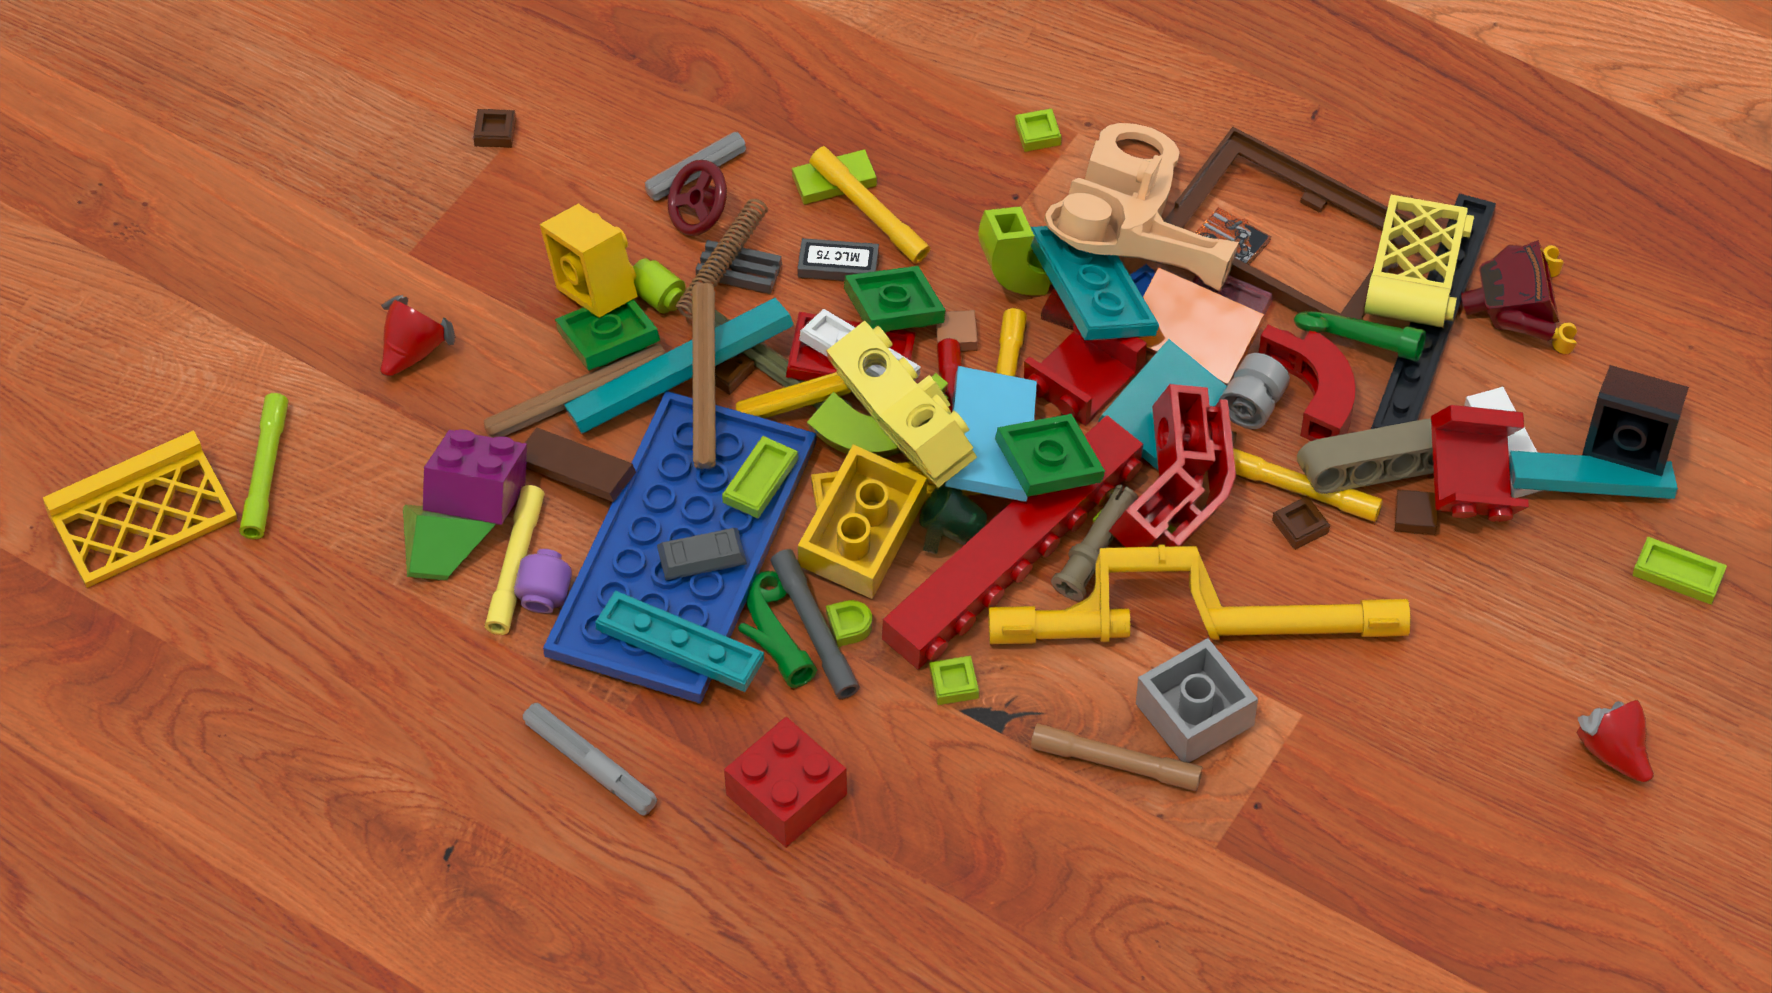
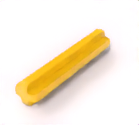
M835 372L738 401L736 403V411L765 419L825 401L833 392L838 396L850 393L851 390Z

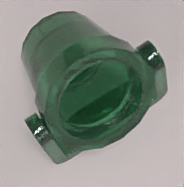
M945 483L939 488L937 487L928 497L920 514L919 523L927 530L923 551L937 554L942 536L964 546L985 526L987 521L986 511L965 495L961 489L946 487Z

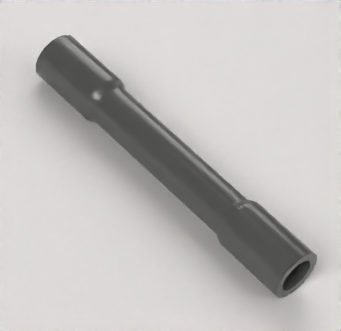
M785 549L777 552L772 556L771 564L807 630L838 699H845L854 695L860 689V686L807 585V578L793 550Z

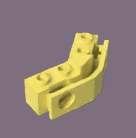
M863 321L826 350L828 360L837 369L836 372L892 442L939 488L977 458L972 450L973 446L965 436L969 428L956 411L951 413L948 408L951 404L932 377L928 375L917 384L914 379L918 375L904 357L897 360L888 349L893 344L879 326L872 329L866 321ZM872 365H881L886 369L878 377H871L865 373Z

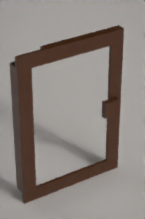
M1232 127L1177 199L1173 210L1164 220L1166 223L1184 228L1238 155L1305 189L1306 192L1301 197L1300 203L1319 213L1330 202L1383 230L1388 207ZM1397 211L1395 212L1404 223L1411 220ZM1424 226L1412 231L1419 237ZM1403 235L1394 238L1391 242L1398 250L1410 245V242ZM1235 257L1229 275L1299 313L1304 311L1323 312L1361 320L1365 314L1367 293L1374 267L1341 313ZM1395 262L1382 268V272L1393 274L1399 265Z

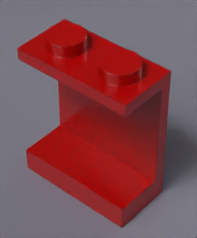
M1074 323L1073 332L1041 363L1030 356L1024 361V379L1037 381L1036 397H1043L1055 405L1063 415L1072 414L1077 421L1086 426L1143 369L1146 360L1147 343L1138 337L1084 340Z
M1449 405L1431 416L1436 511L1452 512V517L1471 518L1477 514L1488 515V520L1503 522L1512 520L1514 514L1529 507L1528 499L1511 498L1508 436L1524 428L1523 412Z

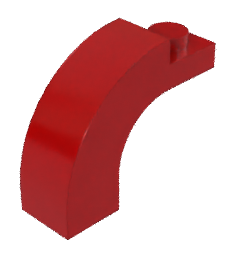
M1268 324L1260 336L1258 353L1268 355L1280 362L1288 373L1305 382L1314 396L1303 413L1300 436L1313 441L1347 434L1351 424L1355 399V379L1346 357L1336 345L1316 331H1309L1305 339L1302 340L1289 331L1280 330Z

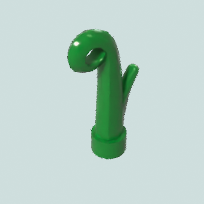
M1304 311L1294 317V323L1299 329L1316 332L1324 331L1396 352L1398 357L1416 362L1421 357L1426 339V332L1424 330L1408 326L1402 329L1351 317L1314 311Z
M764 571L757 574L754 578L746 599L752 619L758 629L741 623L738 630L758 643L779 665L778 670L789 687H801L814 678L817 668L808 653L798 647L768 606L767 602L778 601L787 593L775 571ZM769 586L776 587V588L771 589V590H766V589H764V588L769 587Z

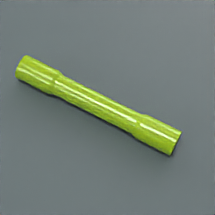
M279 393L267 394L264 399L259 425L260 436L248 497L244 503L239 529L240 534L248 539H260L264 536L269 510L268 499L280 435L284 429L289 403L287 397Z

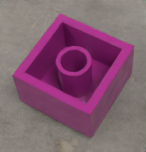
M448 430L424 466L423 510L502 525L517 501L521 488L525 486L527 444L515 442L508 437L492 438L476 435L469 430Z

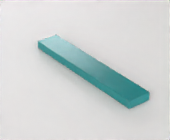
M773 298L716 327L715 366L791 328L794 324L788 311L776 298ZM693 339L564 404L569 417L581 434L693 378Z

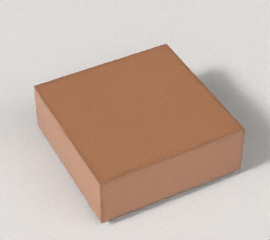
M975 310L945 312L944 323L936 324L937 344L943 339L952 338L960 343L961 351L977 350Z

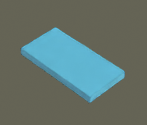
M958 366L955 376L952 412L956 411L967 424L969 431L965 433V436L973 446L972 450L977 458L946 481V487L1026 502L1027 495L998 446L995 436L997 427L1034 421L1037 381Z

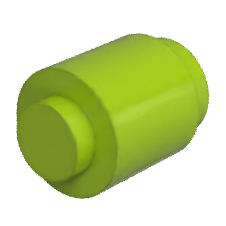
M647 258L639 260L633 266L636 273L634 283L637 295L660 313H667L678 309L676 305L685 292V282L656 260L650 261Z

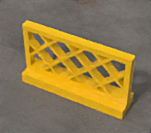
M194 430L43 497L47 514L60 535L86 588L238 520L236 512L202 451L201 443ZM197 465L201 467L204 477L199 488L179 482L184 471ZM155 484L168 488L162 505L143 500L142 497L145 489ZM208 484H210L213 492L206 490ZM176 490L196 496L190 512L169 507ZM203 498L220 503L224 511L212 518L196 515ZM117 501L131 505L124 522L104 516L108 505ZM138 507L158 513L152 529L131 524ZM165 515L185 520L182 531L174 535L159 532ZM79 518L93 522L86 539L69 534L65 524ZM100 524L120 530L114 547L93 541ZM128 532L148 538L143 549L135 553L121 549ZM75 545L82 547L80 554ZM90 549L110 555L106 566L89 573L84 562Z

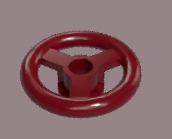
M708 160L692 161L678 172L671 184L668 194L669 216L675 228L685 235L696 236L707 232L717 223L723 213L727 199V185L722 171L716 164ZM702 171L696 186L692 187L688 193L681 194V190L688 178L694 173ZM712 179L714 181L715 187L710 185ZM689 206L695 209L700 222L697 224L687 223L682 218L679 207Z

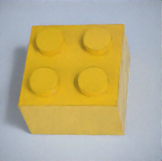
M576 204L540 224L556 288L599 318L638 297L634 283L636 273L629 262L626 252L628 241L619 227L612 226L597 213H592L580 204Z

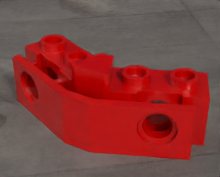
M1169 384L1153 404L1159 478L1124 511L1109 530L1124 547L1182 546L1229 497L1236 477L1228 400L1220 399L1215 406H1210L1208 387ZM1208 471L1210 493L1205 508L1201 512L1194 504L1205 492L1201 485L1204 479L1203 475ZM1178 521L1181 525L1171 534L1167 530L1170 526L1169 523L1175 524Z

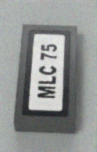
M802 238L797 269L798 277L844 281L845 275L877 271L879 244Z

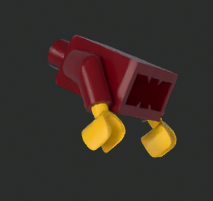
M1539 240L1524 246L1508 245L1493 259L1482 263L1479 267L1482 287L1461 293L1466 314L1471 315L1487 310L1495 329L1522 333L1545 341L1553 339L1554 349L1562 354L1571 353L1577 344L1573 339L1577 333L1574 324L1564 323L1559 328L1555 324L1559 322L1551 277L1559 275L1564 264L1563 260L1557 259L1560 252L1556 246H1547L1543 251Z

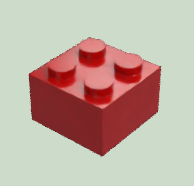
M784 717L724 769L726 795L785 848L847 795V769L788 717Z

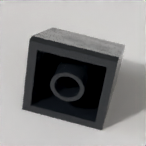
M1610 365L1596 401L1582 455L1662 477L1689 387Z

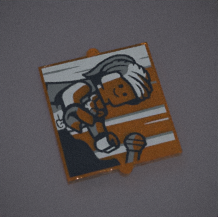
M1219 207L1195 232L1198 235L1212 239L1239 242L1235 258L1248 265L1256 259L1271 241L1270 235L1248 224L1247 219L1241 220ZM1230 275L1226 279V281L1232 284L1237 280Z

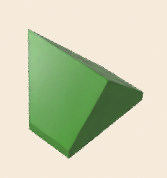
M405 504L403 507L407 577L448 580L452 572L496 524L424 511L423 506Z

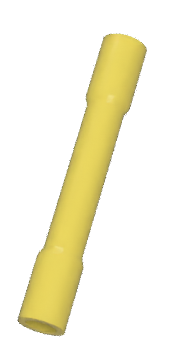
M525 485L520 490L513 516L514 525L497 589L492 596L485 622V628L493 634L505 635L510 630L517 603L514 586L520 561L523 557L527 556L533 529L537 525L545 495L544 491L537 486Z

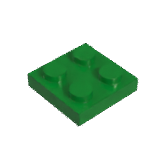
M919 266L845 275L844 290L862 321H866L872 329L879 326L886 333L891 330L912 327L922 328L928 325L944 323L946 310Z
M634 299L600 318L583 307L555 319L559 334L588 371L596 367L605 366L613 360L633 352H638L660 341L657 327Z
M1072 414L997 427L995 440L1027 497L1102 482L1105 470Z

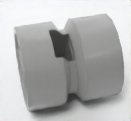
M1261 353L1248 354L1242 360L1234 373V378L1228 383L1219 400H1228L1229 416L1232 422L1248 429L1261 428L1267 422L1275 408V404L1280 400L1288 387L1290 376L1284 366L1274 358Z

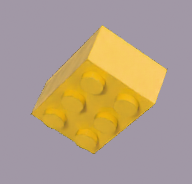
M853 444L798 544V562L800 566L873 599L926 500L927 477Z

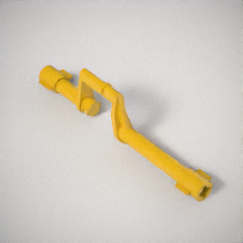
M1158 545V547L1099 548V554L1095 563L1094 590L1085 600L1065 610H1035V606L989 607L988 614L989 644L1036 643V639L1100 638V642H1109V638L1130 637L1129 608L1109 609V573L1189 571V588L1211 640H1220L1219 636L1360 633L1361 637L1409 636L1410 607L1408 599L1360 600V604L1222 607L1197 546L1165 547V545Z

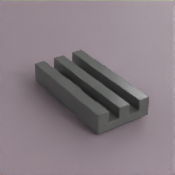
M707 240L705 252H702L700 257L701 263H698L696 267V275L720 242ZM741 248L738 256L732 261V265H729V269H732V271L726 270L719 283L771 294L782 266V256ZM747 273H752V274H756V275L766 276L767 278H762V277H758V276H753V275H749V274H747Z

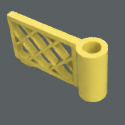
M1397 195L1390 196L1373 274L1369 283L1365 314L1442 328L1445 320L1453 321L1457 298L1450 297L1462 236L1470 238L1474 216L1467 215L1468 208ZM1396 209L1413 212L1416 218L1404 223L1395 213ZM1442 217L1457 220V223L1442 229L1434 220ZM1425 225L1433 234L1420 239L1412 230ZM1403 235L1410 242V245L1398 250L1390 240ZM1442 242L1449 252L1437 257L1428 247ZM1419 252L1427 262L1414 267L1406 257ZM1396 262L1405 271L1396 275L1382 272V268ZM1435 269L1445 279L1444 283L1427 280L1423 274Z

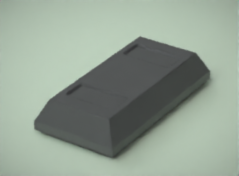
M738 528L681 538L657 545L665 581L747 564Z

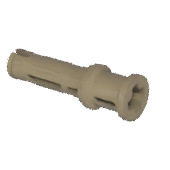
M1117 485L1086 537L1081 543L1072 546L1068 552L1069 560L1060 573H1055L1051 579V584L1060 594L1076 601H1081L1086 595L1085 587L1093 574H1095V563L1099 554V548H1108L1114 539L1109 530L1124 511L1139 498L1133 490L1128 487L1124 489L1122 485Z

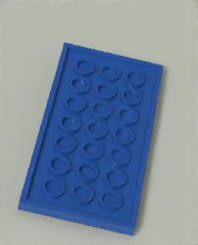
M665 391L631 462L636 473L616 500L612 502L543 647L544 657L701 703L712 678L597 631L595 622L616 590L730 638L747 601L751 584L760 572L817 443L816 433L715 405L716 465L711 469H697L693 462V398ZM765 436L798 451L799 460L761 516L755 518L724 504L722 494L761 437ZM738 528L747 564L665 581L657 549L658 544L725 529Z

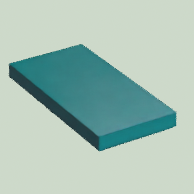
M1047 226L1031 227L1034 234L1031 248L1084 340L1156 336L1159 323L1119 256L1099 255L1078 250L1060 239Z

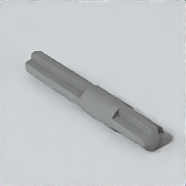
M533 703L524 712L523 720L527 726L639 814L647 815L655 807L657 798L652 791L541 704Z

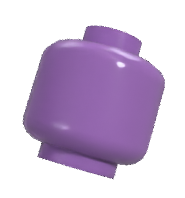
M539 549L537 554H529L521 559L515 581L514 594L521 600V605L525 609L546 614L553 612V608H558L565 603L572 569L568 563L561 560L562 555L550 549Z

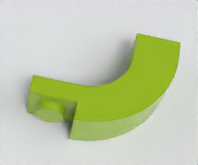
M1021 206L984 210L979 225L978 237L996 280L1006 289L1019 294L1046 295L1052 283L1031 248L1034 234Z
M935 373L932 379L938 384L945 395V392L948 390V383ZM834 392L807 421L808 429L816 433L817 437L829 446L846 454L849 453L853 444L881 457L902 453L872 416L856 411Z

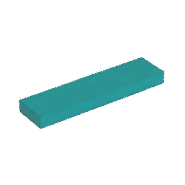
M1511 451L1509 455L1511 481L1515 489L1675 499L1678 489L1672 461L1666 462L1661 477L1591 456Z
M616 590L595 622L597 631L743 692H746L764 662V652Z

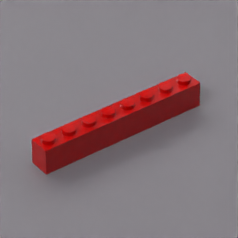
M1106 415L1084 435L1105 470L1102 482L1029 496L1026 502L1013 500L883 619L882 640L917 670L928 660L934 662L940 658L945 652L948 642L955 635L959 634L962 636L967 633L974 625L976 616L985 608L995 607L1002 599L1008 586L1013 582L1020 583L1030 573L1035 561L1041 556L1044 558L1050 556L1058 547L1061 537L1069 530L1071 532L1078 530L1087 519L1088 512L1096 505L1099 507L1105 505L1117 485L1123 480L1128 482L1137 475L1142 467L1143 443Z

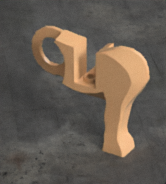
M1117 123L1103 129L1100 132L1099 140L1095 142L1085 180L1081 178L1073 180L1068 196L1064 200L1051 205L1044 218L1047 227L1054 234L1078 250L1099 255L1142 258L1187 269L1197 275L1204 284L1218 291L1221 290L1230 273L1239 243L1204 237L1162 220L1161 216L1165 209L1172 184L1173 170L1177 166L1179 149L1175 142L1165 134L1138 124ZM1124 139L1144 141L1158 149L1161 155H1154L1153 159L1133 157L1118 148L1116 143Z

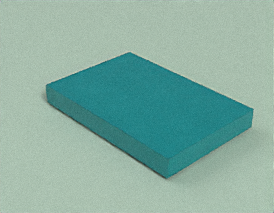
M1170 339L1166 341L1098 420L1100 422L1108 415L1143 443L1141 457L1157 470L1158 460L1152 406L1168 385L1208 387L1210 406H1215L1219 402L1220 396L1227 387Z

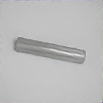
M732 132L648 179L645 182L647 194L654 201L667 196L675 176L685 165L692 161L708 160L720 166L740 155L746 150V143L743 137L738 132ZM702 171L691 175L684 185L699 178Z

